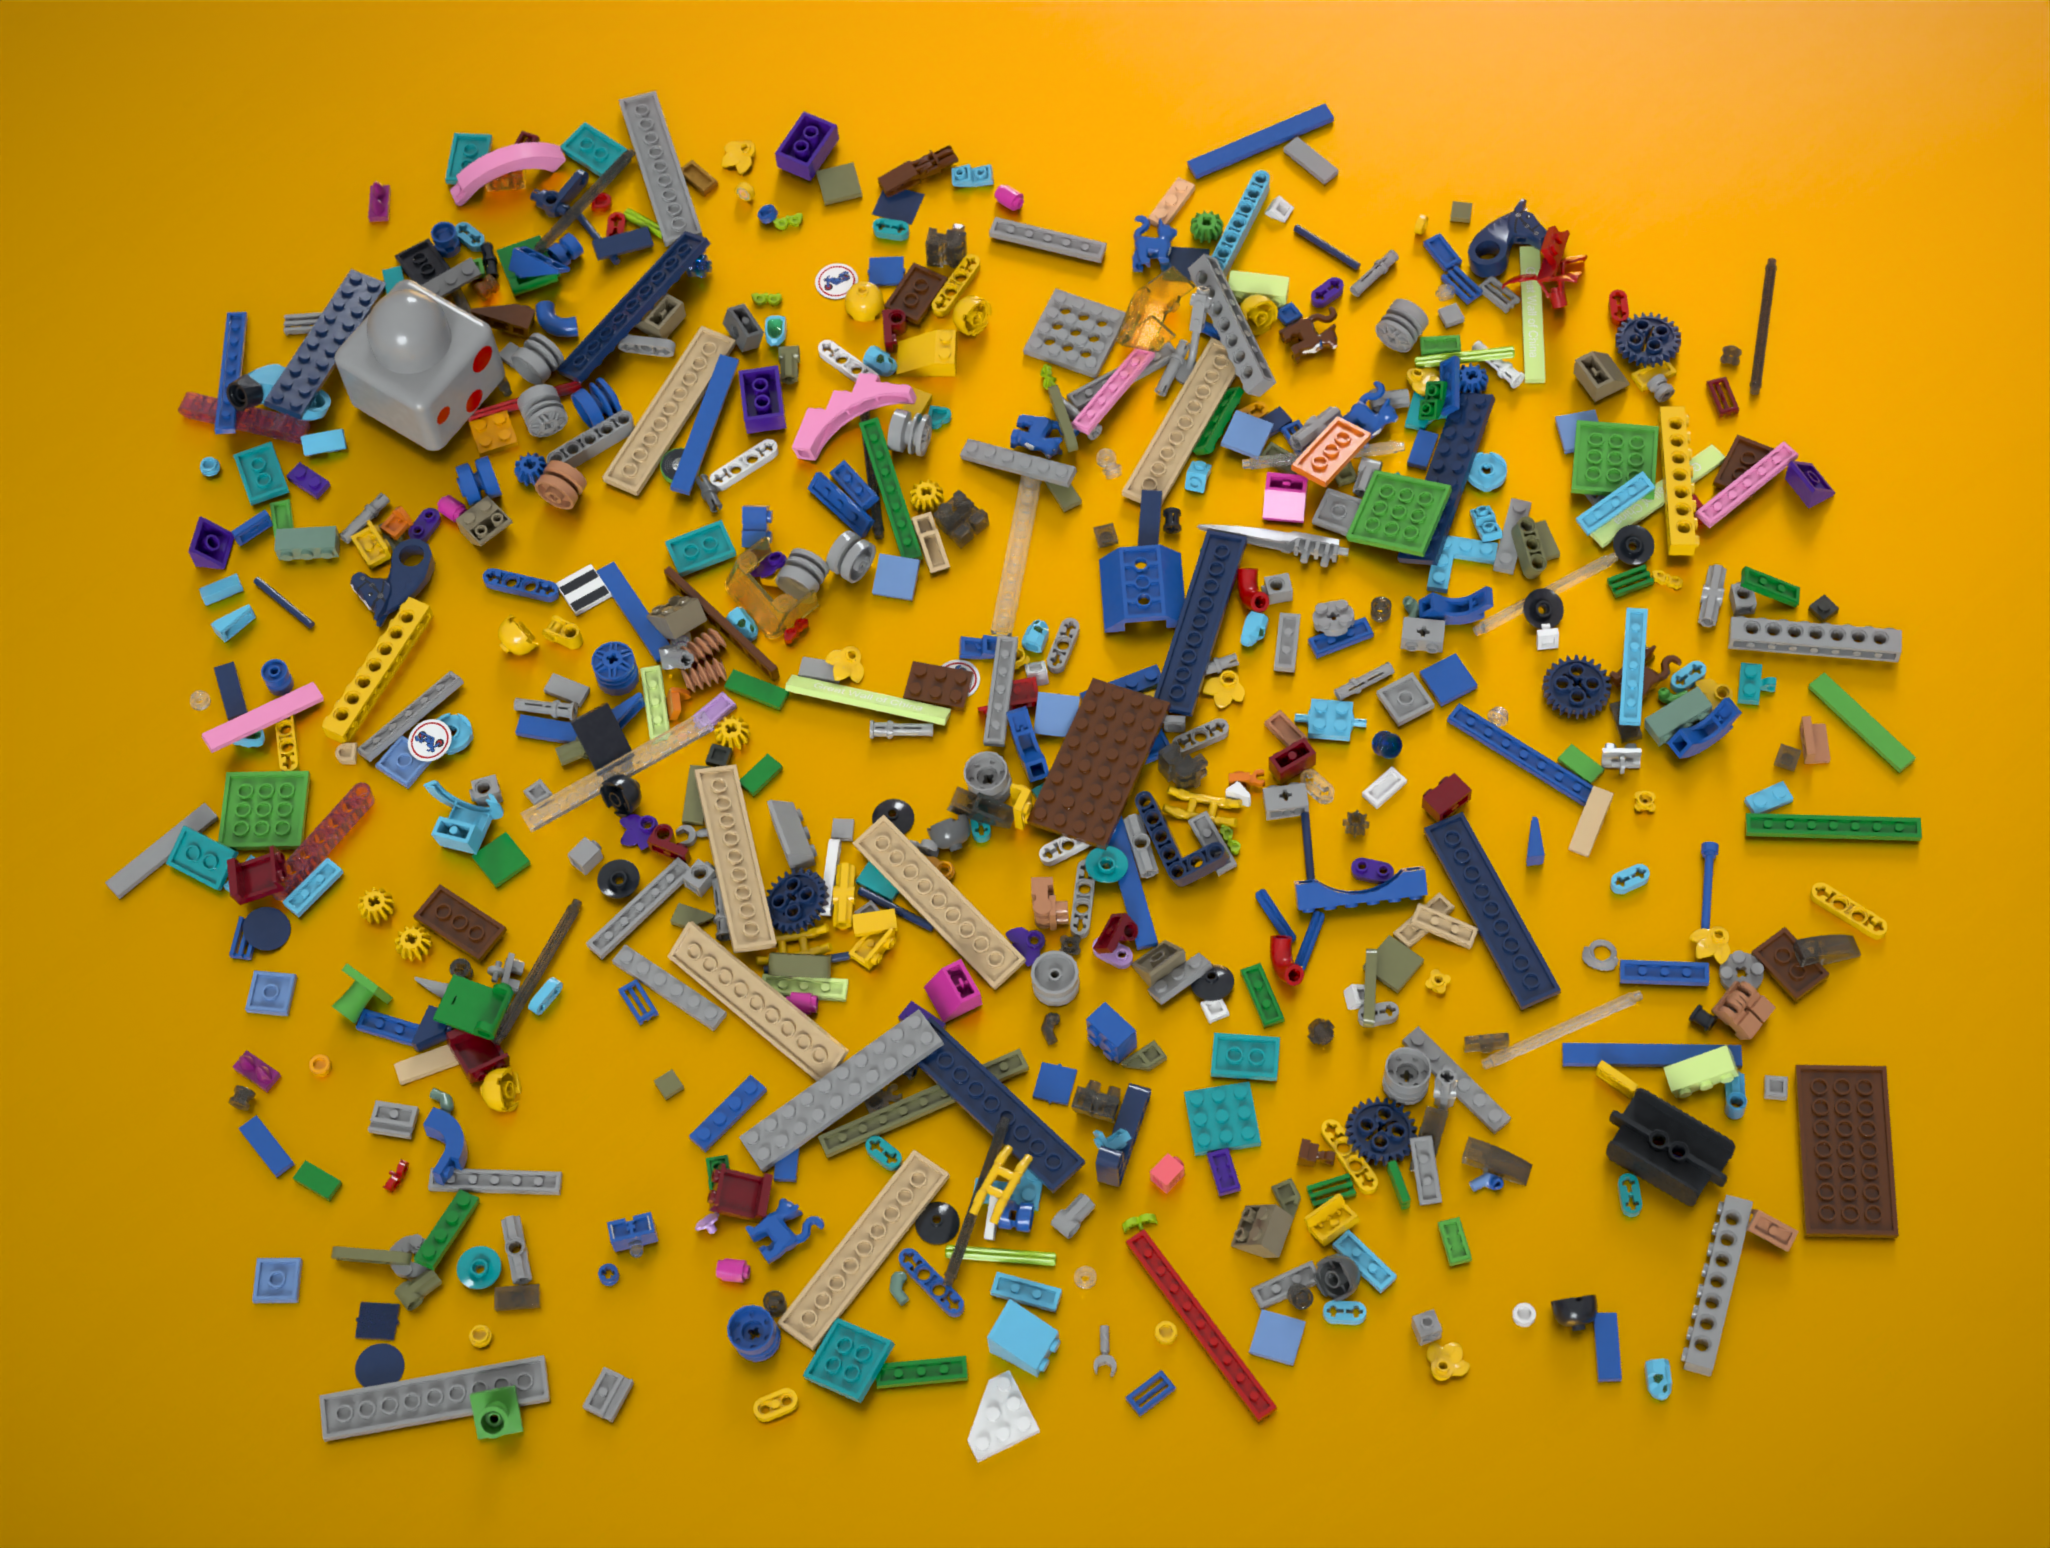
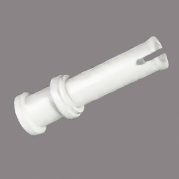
M1477 341L1472 346V350L1489 349L1481 341ZM1502 359L1485 361L1497 371L1500 378L1506 379L1512 388L1518 387L1525 378V374L1513 368L1511 362H1505Z

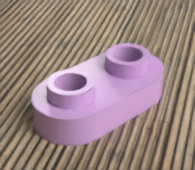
M1096 938V939L1094 940L1093 945H1092V948H1093L1094 945L1096 944L1098 938ZM1119 942L1113 953L1098 954L1093 949V953L1097 958L1119 969L1128 968L1133 962L1131 949ZM1121 953H1123V954H1125L1126 956L1123 957V958H1120L1118 955L1121 954Z

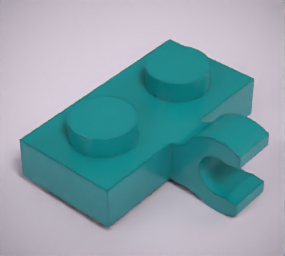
M1741 662L1737 703L1759 705L1760 690L1775 692L1777 678L1766 677L1761 679L1762 664Z

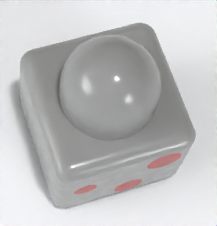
M412 280L398 282L386 296L381 298L366 319L336 351L334 357L353 406L431 451L443 448L505 376V369L491 327L486 322Z

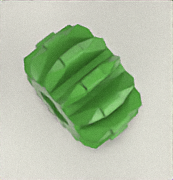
M1204 210L1203 214L1196 213L1195 218L1191 220V234H1193L1195 240L1200 239L1201 244L1204 241L1210 244L1211 240L1217 241L1218 236H1222L1223 221L1220 219L1219 214L1214 215L1213 211L1206 213Z

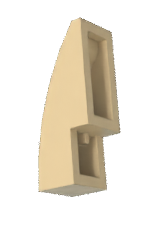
M928 512L912 517L911 522L930 573L950 568L932 513Z
M1593 786L1568 850L1589 857L1604 823L1614 793Z

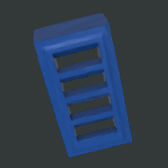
M638 692L611 709L621 729L645 706L643 695Z
M1532 817L1526 859L1527 866L1544 863L1545 853L1537 817Z

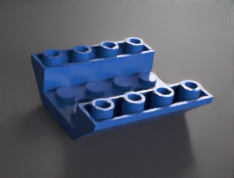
M1158 544L1119 547L1099 559L1105 633L1125 631V623L1166 620V628L1177 626L1185 601L1181 553ZM1141 562L1147 565L1143 569L1136 567V564ZM1146 598L1149 600V603L1142 605L1138 601Z

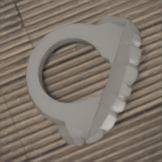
M1606 940L1593 941L1589 947H1584L1582 953L1583 961L1588 966L1597 970L1600 969V971L1613 970L1619 961L1616 957L1617 950L1615 946ZM1598 946H1604L1610 950L1611 956L1604 961L1595 958L1594 949Z

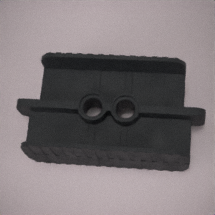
M1643 1088L1636 1090L1633 1099L1623 1114L1616 1110H1613L1609 1121L1620 1129L1612 1141L1608 1143L1606 1155L1617 1165L1634 1173V1175L1639 1176L1687 1206H1694L1699 1195L1708 1181L1720 1187L1725 1185L1728 1177L1722 1173V1170L1729 1159L1732 1158L1736 1147L1734 1142L1725 1135L1708 1127V1125L1703 1124L1701 1121L1696 1120L1694 1117L1689 1116V1114L1684 1113L1682 1110L1677 1109L1675 1106ZM1660 1140L1663 1142V1145H1655L1653 1141ZM1673 1152H1681L1683 1157H1676L1673 1155Z

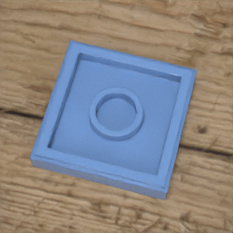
M1595 409L1555 417L1565 454L1574 452L1577 420L1599 422Z
M1236 410L1221 441V446L1258 460L1274 424Z
M880 553L872 594L913 601L921 561Z
M1038 692L1034 734L1066 737L1079 709L1080 696Z
M402 735L375 764V767L409 789L432 761H420L413 757L408 748V738Z
M254 970L245 1007L246 1012L289 1016L297 975Z
M257 1258L253 1303H298L303 1260L301 1258Z
M1262 1309L1249 1354L1294 1366L1306 1321Z

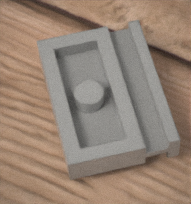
M376 1100L368 1131L374 1134L412 1139V1132L415 1129L420 1110L416 1106Z
M604 1367L584 1402L583 1409L613 1423L634 1381Z

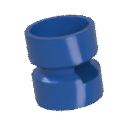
M439 222L431 230V237L435 248L443 258L456 256L461 249L456 228L449 222Z
M570 233L564 235L559 240V243H554L546 250L549 258L565 266L571 263V259L575 260L584 253L579 241Z
M272 659L262 666L261 676L270 693L276 696H283L293 689L294 680L284 661Z
M1009 1200L999 1219L998 1228L1011 1230L1013 1227H1016L1017 1231L1030 1233L1034 1216V1203L1021 1202L1017 1205L1015 1201ZM1013 1211H1017L1016 1221L1012 1220Z

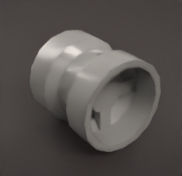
M1663 374L1654 376L1647 383L1648 389L1655 393L1654 397L1658 402L1668 400L1675 392L1672 385L1667 384V379Z

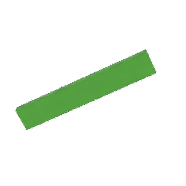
M1825 672L1809 684L1808 688L1899 773L1915 761L1916 757Z

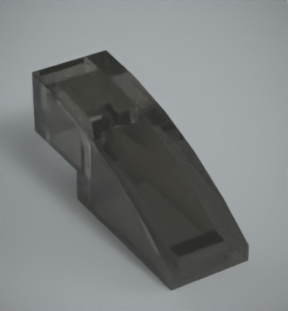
M961 787L956 788L947 808L948 811L957 815L966 814L968 819L1001 828L1010 829L1014 820L1013 807L980 792L976 795Z
M1834 934L1808 937L1796 940L1793 946L1800 967L1815 963L1826 965L1861 956L1853 935Z
M1426 1106L1418 1137L1432 1135L1435 1158H1437L1449 1112ZM1413 1158L1409 1168L1410 1171H1414Z
M1468 1137L1461 1162L1483 1169V1173H1491L1504 1180L1524 1186L1527 1184L1532 1164L1524 1159L1472 1137Z

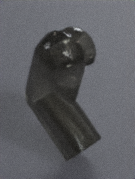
M1048 1013L1041 1026V1031L1048 1045H1053L1058 1041L1053 1031L1054 1026L1060 1022V1016L1057 1013Z

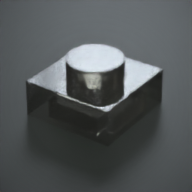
M1113 523L1093 527L1098 548L1118 544Z
M1781 744L1774 765L1794 772L1802 750Z

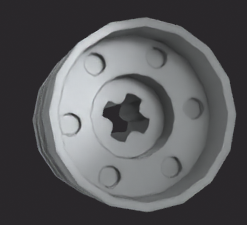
M1396 299L1381 318V321L1376 325L1375 331L1379 339L1388 347L1399 352H1408L1413 347V344L1416 343L1418 336L1428 326L1429 320L1425 312L1415 303L1405 299Z
M533 333L529 340L524 342V347H520L511 357V363L515 370L534 385L544 384L551 376V371L554 372L564 362L563 354L551 340L539 333Z
M541 384L533 386L524 391L518 398V408L531 435L535 437L550 436L560 431L567 424V413L564 410L556 388L552 385Z
M896 409L889 426L888 449L903 453L908 444L909 454L913 455L916 452L917 456L923 457L931 440L932 417L926 414L922 417V414L916 413L912 420L910 411Z
M795 548L791 551L785 562L786 565L781 568L775 581L778 587L787 595L799 601L810 602L818 592L819 584H822L827 576L829 566L813 552Z
M985 751L975 754L966 762L964 779L969 793L976 803L981 802L987 807L998 806L1007 800L1011 795L1010 786L1012 779L1007 763L1002 756L995 752Z
M1402 1047L1391 1052L1386 1059L1382 1081L1384 1093L1390 1100H1396V1103L1401 1105H1412L1424 1098L1427 1094L1432 1070L1430 1060L1426 1054L1412 1047Z

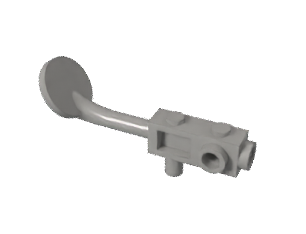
M1198 286L1196 293H1192L1190 305L1193 306L1189 331H1192L1188 360H1185L1184 364L1180 366L1175 376L1176 380L1181 384H1185L1197 363L1196 356L1200 333L1205 327L1207 309H1210L1212 304V297H1209L1210 290L1205 286Z

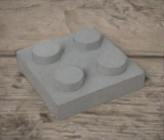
M1327 488L1312 519V524L1346 536L1362 499Z
M1413 672L1376 692L1377 697L1398 727L1434 709L1435 706Z

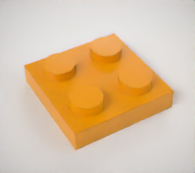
M507 410L469 422L481 458L519 446Z

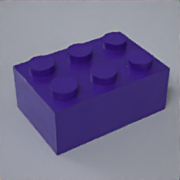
M803 112L775 152L777 167L811 181L816 171L819 170L839 140L837 125Z
M778 365L738 371L747 434L787 428Z

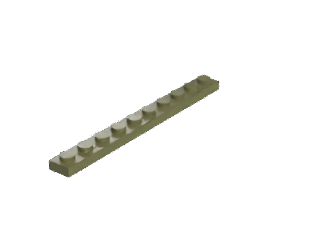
M1020 1048L982 1064L1000 1082L1029 1070ZM937 1084L818 1136V1139L826 1157L829 1158L866 1142L871 1136L882 1135L956 1101Z

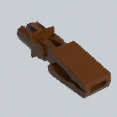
M950 145L934 153L930 150L929 154L915 161L909 160L878 178V183L885 195L890 197L921 184L922 180L937 173L941 175V170L959 162V159Z

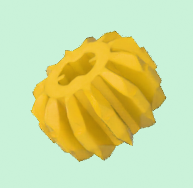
M928 479L924 483L920 480V485L914 484L913 490H910L912 506H915L917 512L923 510L925 514L927 510H930L934 513V508L940 509L941 503L944 502L943 488L939 487L937 481L931 483V480Z
M733 714L731 719H727L724 716V722H718V728L714 730L716 741L721 746L732 748V751L734 747L741 750V744H747V738L750 737L749 725L743 721L741 716L737 719Z
M373 887L370 893L365 890L366 896L359 897L358 909L361 911V917L367 919L370 923L375 920L379 924L382 918L387 921V914H393L392 908L395 907L392 895L383 888L377 891Z
M415 924L411 929L405 926V932L398 931L399 938L395 939L397 953L404 960L409 958L412 962L415 957L421 960L422 954L428 955V948L432 947L430 934L423 927L418 929Z

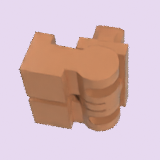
M1031 877L1035 925L1043 930L1048 928L1057 930V924H1069L1068 901H1056L1053 877Z
M1734 981L1712 1008L1711 1012L1718 1019H1721L1725 1025H1730L1739 1040L1752 1039L1763 1025L1761 1022H1765L1776 1007L1764 995H1760L1754 986L1748 982L1741 981L1739 983Z

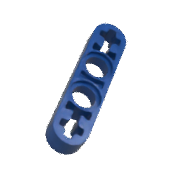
M495 568L487 569L483 573L485 586L493 590L545 602L557 600L560 594L557 585L552 581ZM511 579L517 581L516 585L512 587L506 585ZM528 584L536 585V588L532 591L525 590ZM550 589H553V592L546 594V592H549Z
M912 1248L902 1250L898 1257L902 1269L950 1317L962 1315L965 1309L962 1297L917 1251ZM905 1256L909 1258L913 1256V1262L917 1265L915 1269L909 1261L905 1263ZM921 1270H928L930 1277L926 1280H921L918 1278V1273ZM942 1285L946 1290L944 1294L938 1296L933 1293L934 1287ZM948 1296L954 1304L959 1302V1309L952 1308L950 1310V1303L946 1300Z

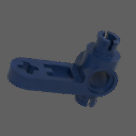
M578 169L559 192L546 189L540 191L536 188L534 192L532 191L530 199L536 201V206L544 210L547 216L555 218L562 215L567 218L572 211V207L569 205L586 186L589 174L582 169Z

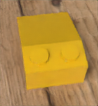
M934 330L898 341L897 377L956 376L958 345L956 330Z

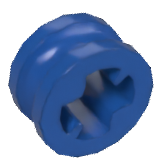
M607 1263L599 1268L598 1277L603 1285L612 1286L619 1280V1272L615 1265ZM611 1270L614 1275H610L611 1278L606 1279L603 1274H607L606 1271Z

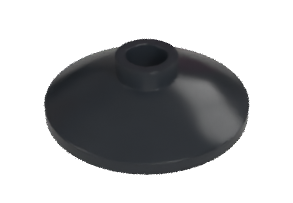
M1628 525L1616 533L1613 540V549L1616 556L1622 562L1629 565H1640L1652 556L1654 540L1650 532L1638 525ZM1629 544H1633L1635 550H1631Z
M1539 588L1527 595L1523 604V612L1527 621L1535 628L1542 629L1541 624L1550 623L1551 628H1553L1561 621L1564 606L1561 598L1554 591ZM1539 607H1542V608H1543V610H1544V613H1543V614L1539 613V611H1538V608H1539Z
M889 799L881 802L875 808L872 815L873 824L881 816L885 815L903 835L914 824V812L911 806L899 799ZM896 813L894 817L889 816V814Z
M623 859L613 860L605 864L597 877L600 891L613 899H621L631 895L637 889L640 882V874L637 867L630 861ZM619 880L623 881L621 884H616Z
M1212 964L1213 969L1191 984L1193 993L1198 998L1206 1001H1217L1229 995L1234 987V977L1232 972L1225 966Z
M932 1202L927 1205L916 1219L915 1227L922 1240L929 1244L941 1245L951 1241L956 1236L960 1227V1219L957 1211L951 1205L944 1202ZM938 1217L941 1219V1221L939 1223H934L933 1219Z

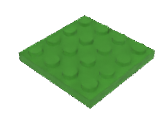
M1577 420L1571 493L1608 496L1642 471L1655 486L1659 426ZM1655 489L1642 499L1654 500Z
M1375 470L1346 535L1347 541L1424 557L1452 492L1451 485Z
M226 772L218 842L235 851L269 850V846L272 845L278 850L303 849L310 772Z

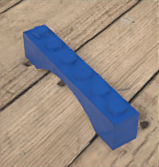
M1423 866L1401 868L1384 883L1359 891L1335 889L1321 883L1317 879L1294 881L1296 905L1298 910H1302L1303 913L1314 912L1315 908L1323 907L1324 910H1334L1339 905L1352 908L1357 907L1358 903L1367 902V905H1376L1381 900L1399 902L1401 898L1409 897L1410 900H1418L1423 898L1422 895H1428L1426 873Z

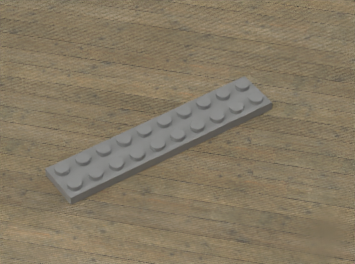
M656 91L620 99V108L665 247L672 245L684 231L703 237Z
M918 1009L739 1138L764 1173L773 1167L775 1163L794 1152L944 1045V1043Z
M543 1355L319 1395L323 1440L326 1442L471 1416L473 1412L470 1393L516 1385L520 1407L549 1402L550 1393L546 1358Z

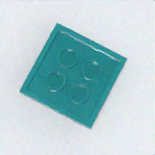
M1250 1082L1184 1092L1195 1156L1206 1155L1207 1153L1229 1148V1151L1261 1146Z
M836 1318L805 1370L803 1377L817 1385L862 1403L895 1344L889 1339Z

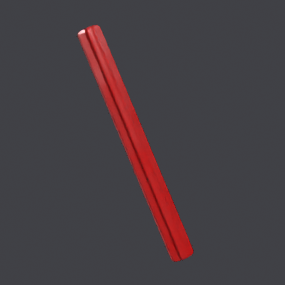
M571 381L554 386V388H556L559 397L575 393L582 388V385L579 382ZM519 397L477 409L468 421L471 422L505 410L507 412L518 410L517 401Z

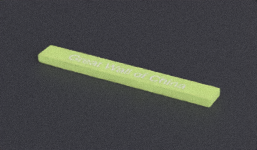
M1520 246V275L1536 274L1538 276L1540 270V250L1533 246ZM1536 280L1521 282L1525 383H1545L1542 289Z
M1713 444L1689 461V465L1693 466L1691 483L1697 482L1724 462L1726 457ZM1663 479L1655 484L1654 500L1640 499L1590 534V536L1603 548L1614 540L1616 533L1621 528L1628 525H1636L1663 506Z
M793 674L785 687L786 691L940 725H945L951 715V709Z

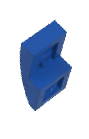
M983 635L982 638L961 636L959 640V658L994 659L997 636Z

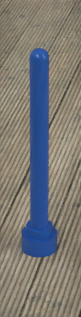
M1710 841L1701 844V854L1705 858L1701 929L1709 930L1713 862L1719 852V844Z

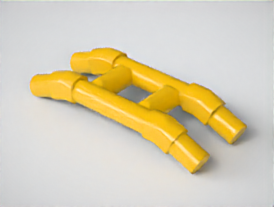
M1169 785L1167 789L1168 794L1176 796V798L1181 800H1189L1187 810L1164 804L1162 812L1178 819L1189 820L1200 814L1195 813L1197 802L1209 804L1208 814L1216 827H1221L1222 824L1225 826H1237V818L1216 816L1218 806L1224 809L1241 808V799L1217 798L1192 793Z
M825 923L818 927L809 928L807 931H800L799 934L793 932L791 935L787 933L775 936L779 953H788L786 942L799 940L800 951L791 953L824 955V953L832 951L831 943L809 948L807 938H816L830 931L829 925ZM769 955L756 957V965L769 964Z
M1006 1145L997 1155L981 1188L976 1193L969 1211L974 1215H978L987 1194L998 1198L989 1222L996 1225L1018 1182L1033 1160L1031 1155L1026 1154L1017 1164L1014 1172L1004 1168L1005 1162L1013 1151L1010 1145ZM997 1175L1009 1180L1004 1191L992 1186Z

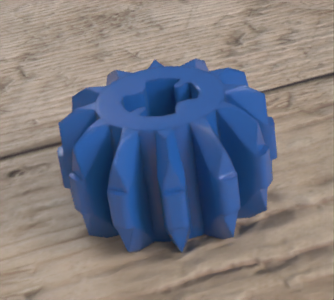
M1471 363L1468 367L1462 365L1460 370V392L1482 394V391L1487 389L1489 380L1485 369H1480L1479 364L1475 367Z
M527 452L526 457L520 455V461H515L514 473L520 483L524 482L526 486L532 483L535 486L539 477L544 475L543 471L547 463L545 458L539 456L536 452L533 455Z

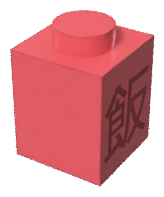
M1167 1153L1150 1171V1180L1167 1194L1185 1175L1184 1163L1178 1157H1172Z

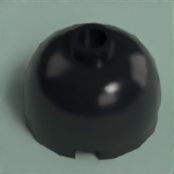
M621 774L614 775L602 783L603 786L600 788L601 797L608 808L612 806L618 810L614 812L617 816L622 818L628 817L640 805L642 795L640 785L635 779Z
M1596 1295L1572 1297L1551 1302L1552 1311L1557 1322L1564 1327H1571L1572 1331L1585 1330V1325L1591 1323L1596 1318L1598 1311Z

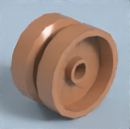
M558 460L549 461L543 471L544 475L539 477L534 486L535 490L545 501L553 506L570 510L577 502L578 495H581L585 489L587 481L577 469L569 464Z

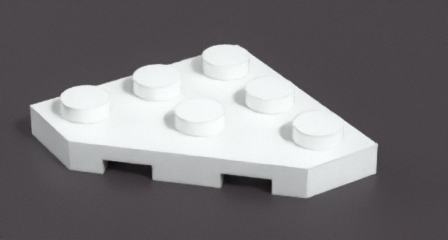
M1010 1370L988 1381L967 1440L977 1462L989 1458L1040 1432Z

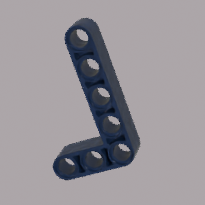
M1142 791L1137 794L1135 805L1169 877L1177 886H1186L1224 867L1229 862V853L1219 842L1210 843L1183 857L1158 802L1148 791ZM1146 801H1150L1149 805L1143 807ZM1155 818H1159L1155 824H1151ZM1167 836L1164 841L1159 842L1161 837ZM1217 852H1222L1219 857L1214 858V855ZM1175 853V856L1168 860V856ZM1203 861L1200 867H1195L1196 863ZM1184 871L1180 877H1176L1178 872Z
M1129 1083L1112 1134L1119 1129L1128 1131L1132 1139L1127 1141V1145L1121 1150L1100 1146L1096 1158L1098 1182L1120 1187L1150 1100L1152 1089Z

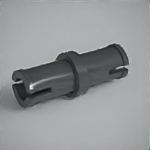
M702 474L703 482L699 476L695 480L701 490V496L708 503L711 512H718L715 505H717L719 510L722 509L723 505L717 496V490L711 485L708 476Z

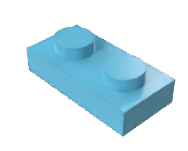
M1782 781L1745 797L1744 802L1751 813L1766 814L1793 802L1794 798Z

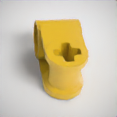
M557 615L551 617V623L547 629L542 631L545 638L569 649H577L583 644V637L579 627Z

